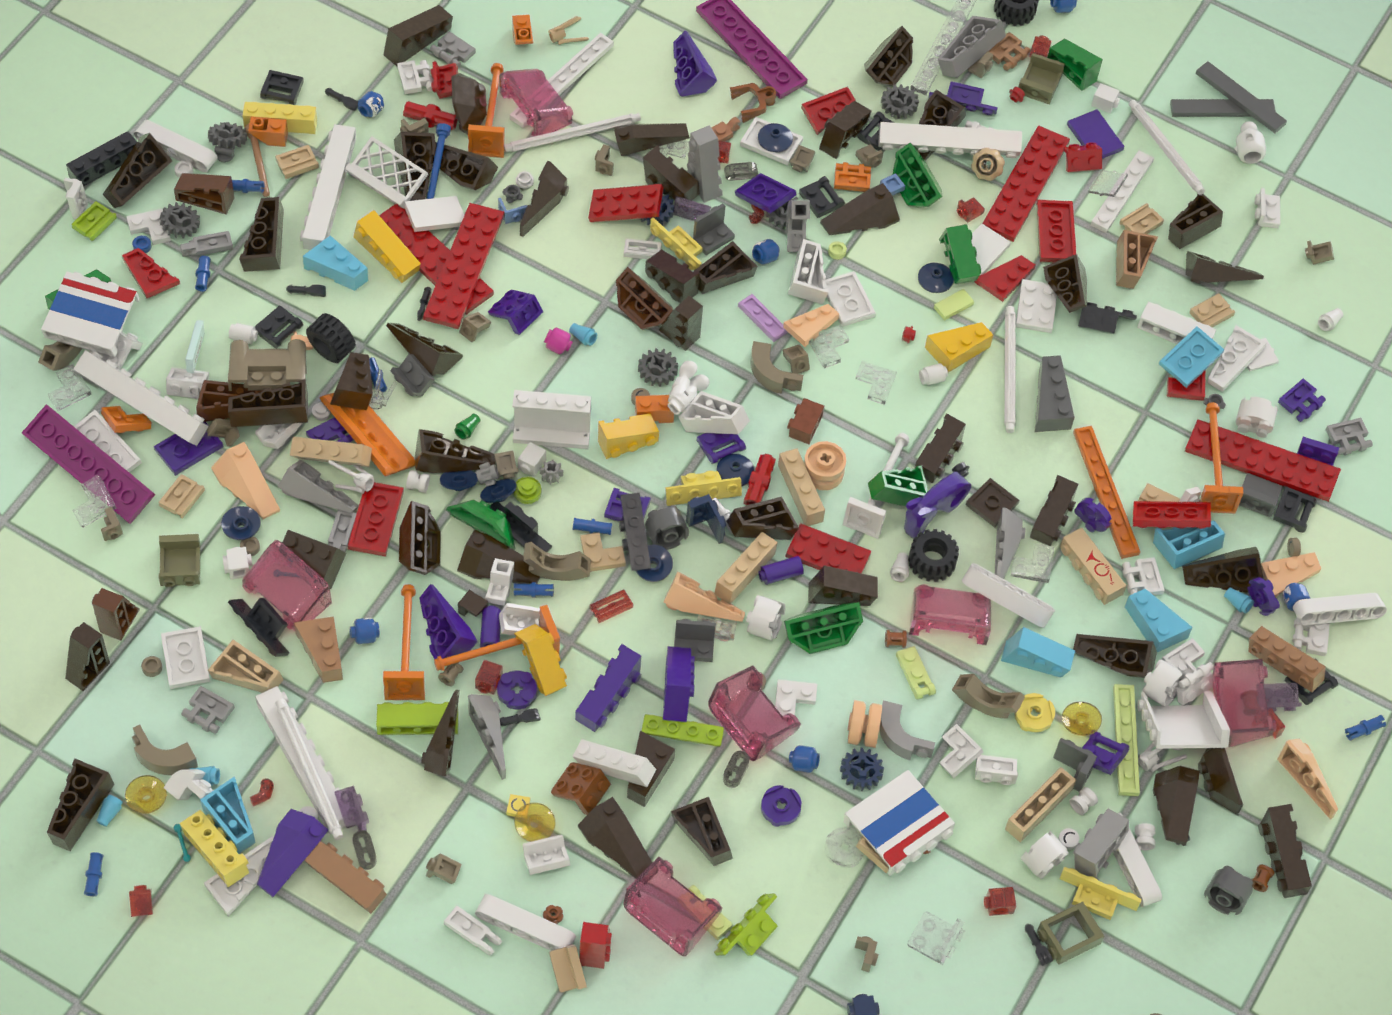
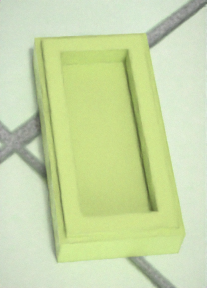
M962 289L934 304V309L945 321L974 305V300Z

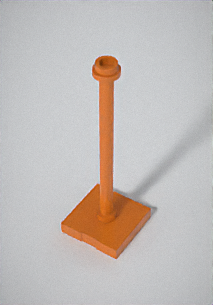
M494 63L491 66L493 77L485 126L469 124L468 152L482 156L504 158L505 127L492 126L499 78L504 72V68L500 63Z
M1211 402L1207 404L1205 410L1210 418L1215 485L1204 486L1199 502H1211L1212 513L1235 514L1243 496V487L1223 486L1217 414L1220 412V408L1217 403Z
M406 584L401 589V595L404 596L401 671H383L385 700H425L424 671H409L412 597L416 595V590L413 585Z
M548 605L540 606L539 626L546 632L551 633L554 639V644H552L554 651L556 650L559 654L560 636ZM515 637L444 659L438 656L437 659H434V664L437 671H444L445 666L523 643Z

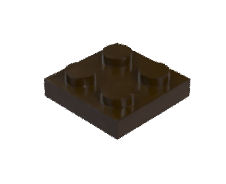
M989 478L966 501L965 505L995 528L998 525L1002 508L1012 511L1019 504L1020 500Z

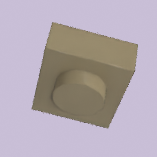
M987 51L981 60H977L968 68V71L983 78L993 66V54Z
M423 118L409 125L405 119H402L400 132L429 133L428 122Z
M603 144L601 150L596 152L595 171L612 176L614 163L608 161L610 146Z
M798 145L793 159H790V164L793 166L792 169L798 172H808L816 152Z
M1311 240L1307 241L1308 248H1305L1307 259L1310 258L1313 265L1334 260L1331 241L1312 245Z
M215 419L206 430L208 436L223 437L226 445L230 447L240 437L237 427H231L230 420Z
M507 451L494 454L499 477L503 476L504 479L514 478V474L519 472L516 467L514 452Z
M858 936L855 948L866 951L861 970L870 972L871 965L876 966L879 954L875 953L878 942L867 936Z

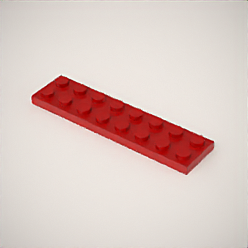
M1038 125L982 224L1005 239L1014 242L1061 159L1064 147L1068 146L1070 138Z
M396 203L379 216L421 263L419 271L431 283L436 285L450 250L429 230L414 232L406 209ZM480 277L465 312L466 315L494 295V290Z
M469 203L424 312L423 320L459 329L504 218V211Z
M1197 419L1185 452L1213 461L1210 423ZM1218 426L1222 465L1244 473H1250L1329 502L1341 471L1340 468Z

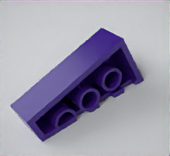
M623 644L618 648L619 655L617 658H611L605 675L600 674L596 680L595 690H589L575 711V720L593 732H596L599 727L602 728L605 725L610 712L614 713L620 699L625 698L630 692L631 685L633 683L636 684L641 678V655Z
M667 647L663 720L687 722L689 699L694 697L695 656H691V648Z

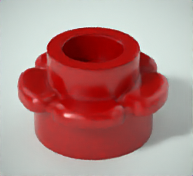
M1015 86L1009 90V97L1012 101L1017 103L1024 100L1025 93L1022 89Z
M905 326L902 341H907V343H910V340L914 341L916 330H913V326Z

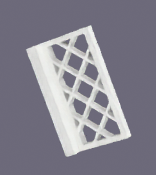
M372 136L353 163H348L345 168L351 176L392 203H397L402 208H405V201H410L428 175L425 170ZM372 144H377L379 152L370 154ZM391 153L393 161L384 163L383 155ZM380 156L381 163L372 165L371 157ZM368 158L369 166L363 168L358 166L362 159ZM406 163L407 170L398 172L397 164ZM394 164L395 172L385 174V166ZM381 167L382 175L373 176L372 169ZM420 172L421 176L417 180L412 181L411 173ZM408 174L409 182L399 184L398 176ZM395 176L396 184L387 185L386 178ZM409 185L410 191L405 197L401 194L400 187Z

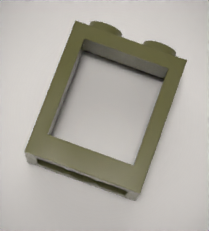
M1084 902L1040 922L1037 929L1039 938L1042 942L1046 943L1053 960L1057 961L1058 965L1100 945L1104 939V934ZM1075 916L1088 939L1063 950L1050 927Z

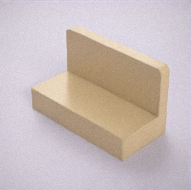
M569 945L549 952L560 992L587 987L575 945Z

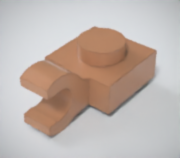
M733 117L727 124L722 121L711 127L718 137L719 145L732 138L733 132L740 128L738 125L740 120L737 117Z

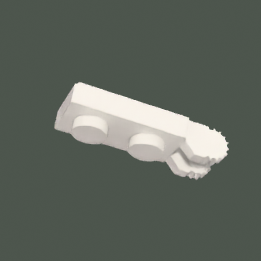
M456 906L444 920V924L474 946L479 947L488 955H492L494 950L483 942L485 937L496 945L502 943V940L491 932L490 928L459 906Z

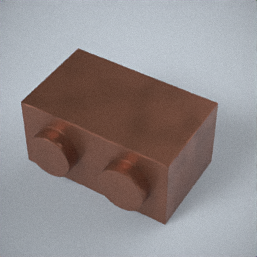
M803 398L802 403L797 404L795 408L794 419L791 418L787 426V429H790L789 437L810 444L823 417L825 406Z

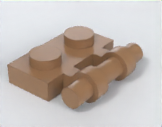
M1008 32L1006 37L990 49L989 52L993 54V60L996 63L1000 64L1002 61H1005L1003 69L1008 71L1010 68L1013 69L1017 66V62L1024 60L1027 54L1030 53L1029 47L1022 49L1020 47L1022 41Z

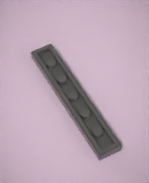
M1209 61L1196 70V75L1274 134L1286 125V119Z
M1171 99L1170 101L1172 117H1252L1229 99ZM1259 99L1275 111L1273 99Z

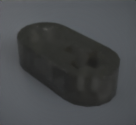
M754 162L734 163L727 165L724 168V173L727 180H744L757 176L758 169L757 164Z
M745 751L734 752L724 771L723 782L730 788L737 787L741 783L748 768L750 758ZM740 758H743V759H744L743 762H741L740 765H739V767H738V766H737V760H739ZM736 772L735 778L732 781L729 780V776Z
M357 831L353 835L352 841L358 864L365 870L372 869L376 865L377 859L371 836L367 831ZM363 837V839L365 840V847L361 846L359 838ZM364 853L368 854L370 858L369 863H366L364 860Z

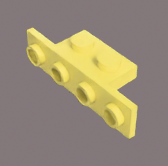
M655 218L650 219L651 233L660 238L663 244L675 253L677 258L682 259L689 265L690 270L693 271L702 265V262L696 256L702 252L703 248L679 225L668 232Z
M706 471L700 474L689 473L681 476L682 485L665 487L667 506L685 504L695 497H703L708 494L711 499L742 496L741 478L722 480L718 471Z
M1064 867L1059 878L1078 887L1072 902L1073 905L1084 902L1090 912L1109 920L1112 918L1117 903L1137 911L1142 900L1133 893L1121 891L1114 885L1102 883L1095 877L1083 875L1073 868Z

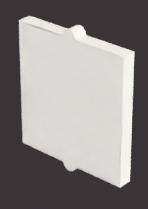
M1266 338L1260 339L1266 343V347L1247 366L1249 371L1279 363L1274 353V348H1271Z

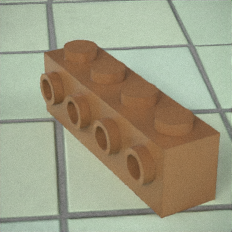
M1263 626L1249 638L1248 652L1310 692H1313L1324 681L1326 666Z
M320 841L305 859L306 863L372 914L387 895L383 889L385 886L377 879L372 881L368 878L369 873L362 867L355 868L352 865L353 861L345 854L342 857L337 854L338 849L328 842L326 845Z

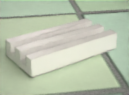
M626 239L624 257L649 259L661 250L662 242Z

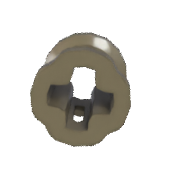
M459 663L448 665L444 672L438 675V678L445 685L453 686L455 684L454 680L459 673L463 672L464 668Z

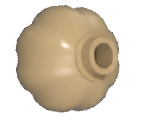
M983 148L974 154L971 168L978 179L992 181L1003 173L1005 160L998 150ZM987 161L991 162L990 167L987 166Z

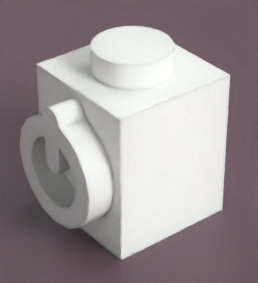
M246 547L227 549V555L223 556L225 574L229 573L230 579L250 577L249 566H252L251 554H247Z

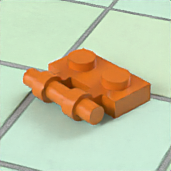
M843 162V164L836 163L834 189L861 192L870 189V166H864V164L850 165L848 162Z

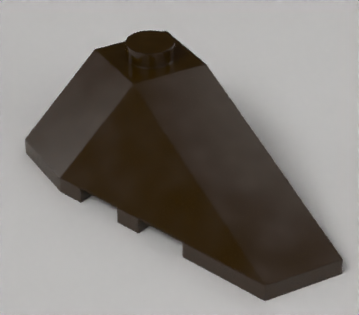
M400 132L394 139L395 152L428 173L425 180L410 199V201L423 200L426 198L429 176L436 152L435 134ZM398 163L399 171L407 170L406 163ZM418 171L412 172L411 180H417L421 173ZM408 174L400 175L402 183L409 182ZM409 185L404 186L405 195L410 191Z
M444 145L440 170L460 186L472 190H477L491 183L498 166L489 157Z
M550 161L546 162L538 178L540 181L538 190L534 189L531 205L527 206L520 223V236L522 237L561 202L563 196L566 197L568 194L567 178Z
M1187 251L1186 275L1191 278L1190 281L1201 284V281L1210 283L1259 280L1264 278V275L1240 266L1232 267L1233 265L1221 260L1216 262V260L1208 256Z
M423 429L418 431L414 458L417 471L445 473L480 470L479 465L487 462L490 463V466L495 465L494 453L475 446H464L457 439L451 441L443 438L444 434Z
M475 529L465 545L457 569L458 572L474 579H490L491 569L496 558L514 562L512 583L532 584V582H536L537 584L541 578L529 571V564L523 561V555L495 538Z
M1257 547L1239 549L1182 565L1185 585L1214 587L1221 588L1222 590H1228L1231 587L1239 592L1247 593L1248 587L1251 586L1250 580L1257 577L1263 578L1260 554Z
M1076 634L1073 648L1077 655L1126 676L1145 678L1149 672L1153 671L1157 655L1153 641Z
M460 690L454 691L426 752L422 754L421 764H424L425 771L447 776L451 770Z
M1177 766L1155 775L1153 794L1157 799V809L1161 814V824L1167 841L1183 845L1187 844L1199 781V770Z
M613 797L595 806L578 824L579 830L588 843L593 847L596 846L604 852L605 856L616 861L622 869L638 881L656 871L653 862L634 829Z

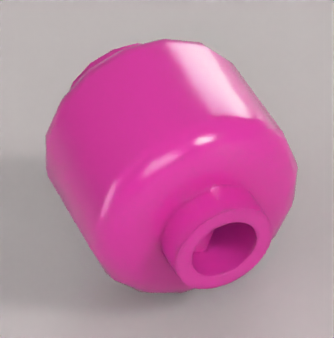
M557 327L553 330L549 329L544 340L546 348L559 355L563 354L564 351L568 352L572 345V341H570L571 335Z

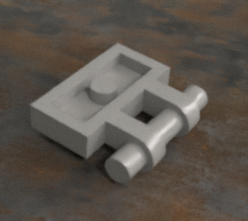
M450 31L438 41L439 47L435 45L430 47V51L436 57L444 59L447 64L456 63L457 67L461 65V62L458 60L465 63L476 53L474 47Z
M1362 418L1328 425L1325 429L1332 444L1340 443L1341 445L1337 455H1348L1357 450L1365 451L1373 446L1371 440L1365 441L1363 438L1367 437L1369 432ZM1355 440L1356 443L1349 444L1348 441Z
M200 686L189 700V704L194 708L191 711L184 708L181 715L186 717L187 721L202 726L203 730L216 734L220 727L215 725L214 722L218 720L224 723L235 707L233 703ZM201 711L209 715L207 719L199 716Z

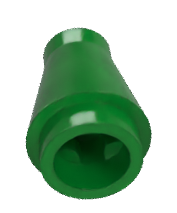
M473 413L457 423L454 429L455 434L463 440L470 438L481 421L480 417Z

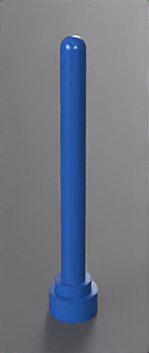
M437 124L438 142L427 199H432L435 196L444 143L451 131V127L448 124Z

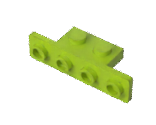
M649 714L644 715L642 732L648 735L717 747L721 746L724 728L694 721L663 720L661 716Z
M775 893L761 895L757 899V904L754 908L749 909L744 914V919L731 928L729 936L723 938L717 944L718 948L714 953L717 956H724L737 943L748 956H752L778 927L765 912L777 898V895Z

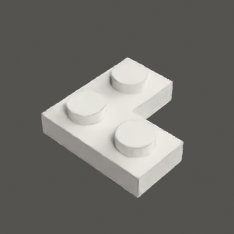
M163 209L126 216L131 235L149 231L153 245L170 242L168 230L163 231V226L160 225V215Z
M1192 638L1163 656L1162 660L1185 674H1192L1197 670L1192 663L1203 657L1205 652Z
M778 679L774 718L794 720L796 703L815 705L817 684Z
M956 724L942 736L943 740L953 751L939 763L955 778L983 753V750Z

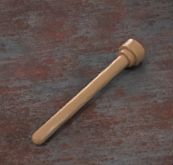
M247 124L244 129H246L247 137L251 139L259 180L264 181L265 188H261L264 189L262 194L264 197H268L270 192L259 142L256 137L248 133L249 124Z

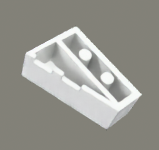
M803 239L797 253L788 294L823 305L828 289L825 284L826 276L823 271L824 263L821 244Z
M700 391L679 416L685 431L696 433L739 434L750 422L742 405Z

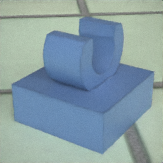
M896 173L880 181V184L884 183L892 196L905 190L904 183Z

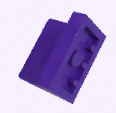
M512 289L507 291L488 311V314L491 316L507 319L514 333L518 335L543 313L534 294Z
M1302 437L1297 454L1333 466L1339 447Z

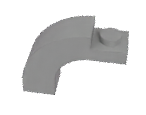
M789 200L786 215L788 252H798L803 239L806 240L807 219H810V200Z
M883 700L879 731L887 747L898 756L907 760L911 759L912 754H916L921 758H932L935 742L915 738L907 734L900 724L902 705Z

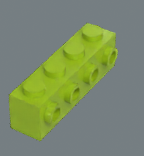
M385 702L377 704V735L434 734L449 702H444L443 704H434L432 702H424L423 704H413L411 702L393 704ZM457 711L455 734H458L459 711Z

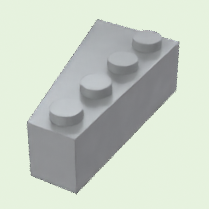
M972 16L938 58L943 76L959 77L987 51L1006 37L1002 21Z
M709 125L691 132L690 141L688 142L687 172L699 181V196L704 203L723 195L722 190L719 188V184H722V181L718 175V170H721L717 158L720 156L718 137Z

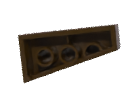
M151 133L140 137L104 191L103 196L113 208L123 206L172 162L171 158Z
M306 379L300 380L298 384L290 385V383L283 384L282 388L274 390L266 388L261 393L255 394L250 392L229 397L228 414L231 427L308 423Z
M76 758L73 760V768L67 776V784L64 792H61L58 808L55 809L47 830L52 843L68 851L72 850L103 803L104 798L107 797L115 785L109 772Z
M1292 804L1269 807L1259 824V833L1265 840V851L1270 855L1271 868L1276 873L1278 879V890L1282 892L1284 898L1306 895L1312 887L1306 860H1301L1303 854L1302 843L1296 840V830L1298 827L1296 821L1291 819Z

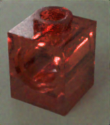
M484 660L475 678V689L484 694L490 693L494 695L503 674V666Z
M1013 887L988 889L987 895L984 896V907L988 909L989 916L1014 914L1016 900Z

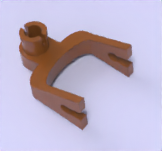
M755 83L730 87L732 100L747 92H752L758 99V108L741 111L743 123L765 113L766 105L772 106L775 104L776 90L774 87L767 86L760 89Z

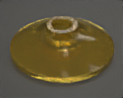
M1074 702L1064 709L1062 722L1069 732L1080 736H1087L1095 733L1100 728L1102 716L1094 705L1087 702Z
M144 775L135 778L129 783L125 791V800L133 811L148 814L155 812L164 804L167 790L164 789L165 785L159 778ZM149 795V799H143L144 796Z
M528 803L522 806L516 813L514 825L517 833L523 839L532 842L549 838L555 829V817L547 806L541 803ZM535 822L538 827L533 828L530 824Z

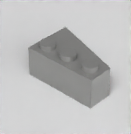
M1109 808L1104 814H1100L1096 820V825L1093 829L1090 828L1087 831L1084 841L1081 844L1078 843L1074 849L1075 870L1083 875L1092 876L1097 879L1101 868H1107L1109 863L1106 860L1113 851L1116 852L1127 835L1129 819Z

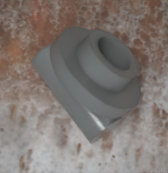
M217 145L215 146V153L220 162H229L233 159L234 149L218 148Z

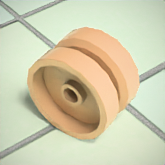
M828 441L817 442L807 449L804 464L816 489L831 490L837 487L843 480L846 454L835 443Z
M854 700L847 731H849L847 744L858 745L861 741L862 733H864V745L876 748L882 705L872 703L869 706L868 715H865V702Z

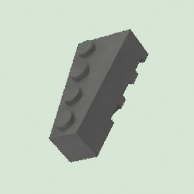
M1061 355L1044 356L1039 368L1035 432L1071 430L1075 417Z

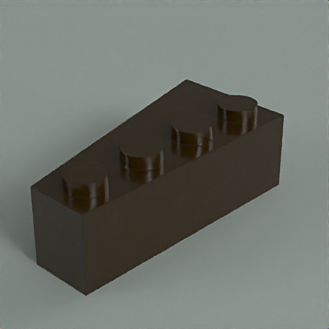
M437 5L388 28L383 55L397 67V63L407 61L451 30L453 16L443 7Z
M280 197L261 198L254 217V224L251 225L249 230V238L245 241V249L239 258L244 272L280 269L284 215Z

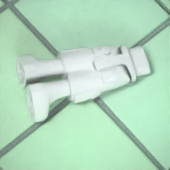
M685 361L680 366L679 377L675 379L672 390L669 393L668 407L675 415L680 414V412L687 408L697 396V391L706 390L710 382L707 376L702 374L694 376L698 367L693 361Z

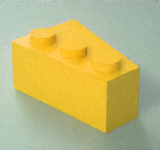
M980 322L927 335L925 348L939 364L941 363L950 372L990 348L993 334Z
M651 414L630 416L629 420L625 421L616 418L611 423H605L604 420L598 421V443L606 459L616 458L623 453L634 452L641 447L651 446L659 442V430Z
M537 624L515 632L516 639H520L523 643L524 650L521 651L524 656L527 655L531 666L529 669L536 681L538 690L547 696L566 687L565 679H567L564 669L560 668L559 662L561 659L558 652L554 651L552 645L554 644V639L551 633L546 632Z

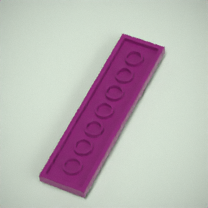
M707 0L696 6V12L767 86L775 88L776 96L779 99L807 84L808 79L732 0Z
M47 404L22 431L26 438L109 507L112 506L113 510L129 524L134 521L156 495Z

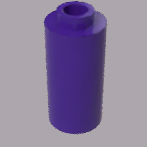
M795 556L761 566V571H758L760 581L768 585L803 575L804 569L800 557Z
M487 606L482 611L480 648L500 642L501 626L499 614L501 610L496 606Z

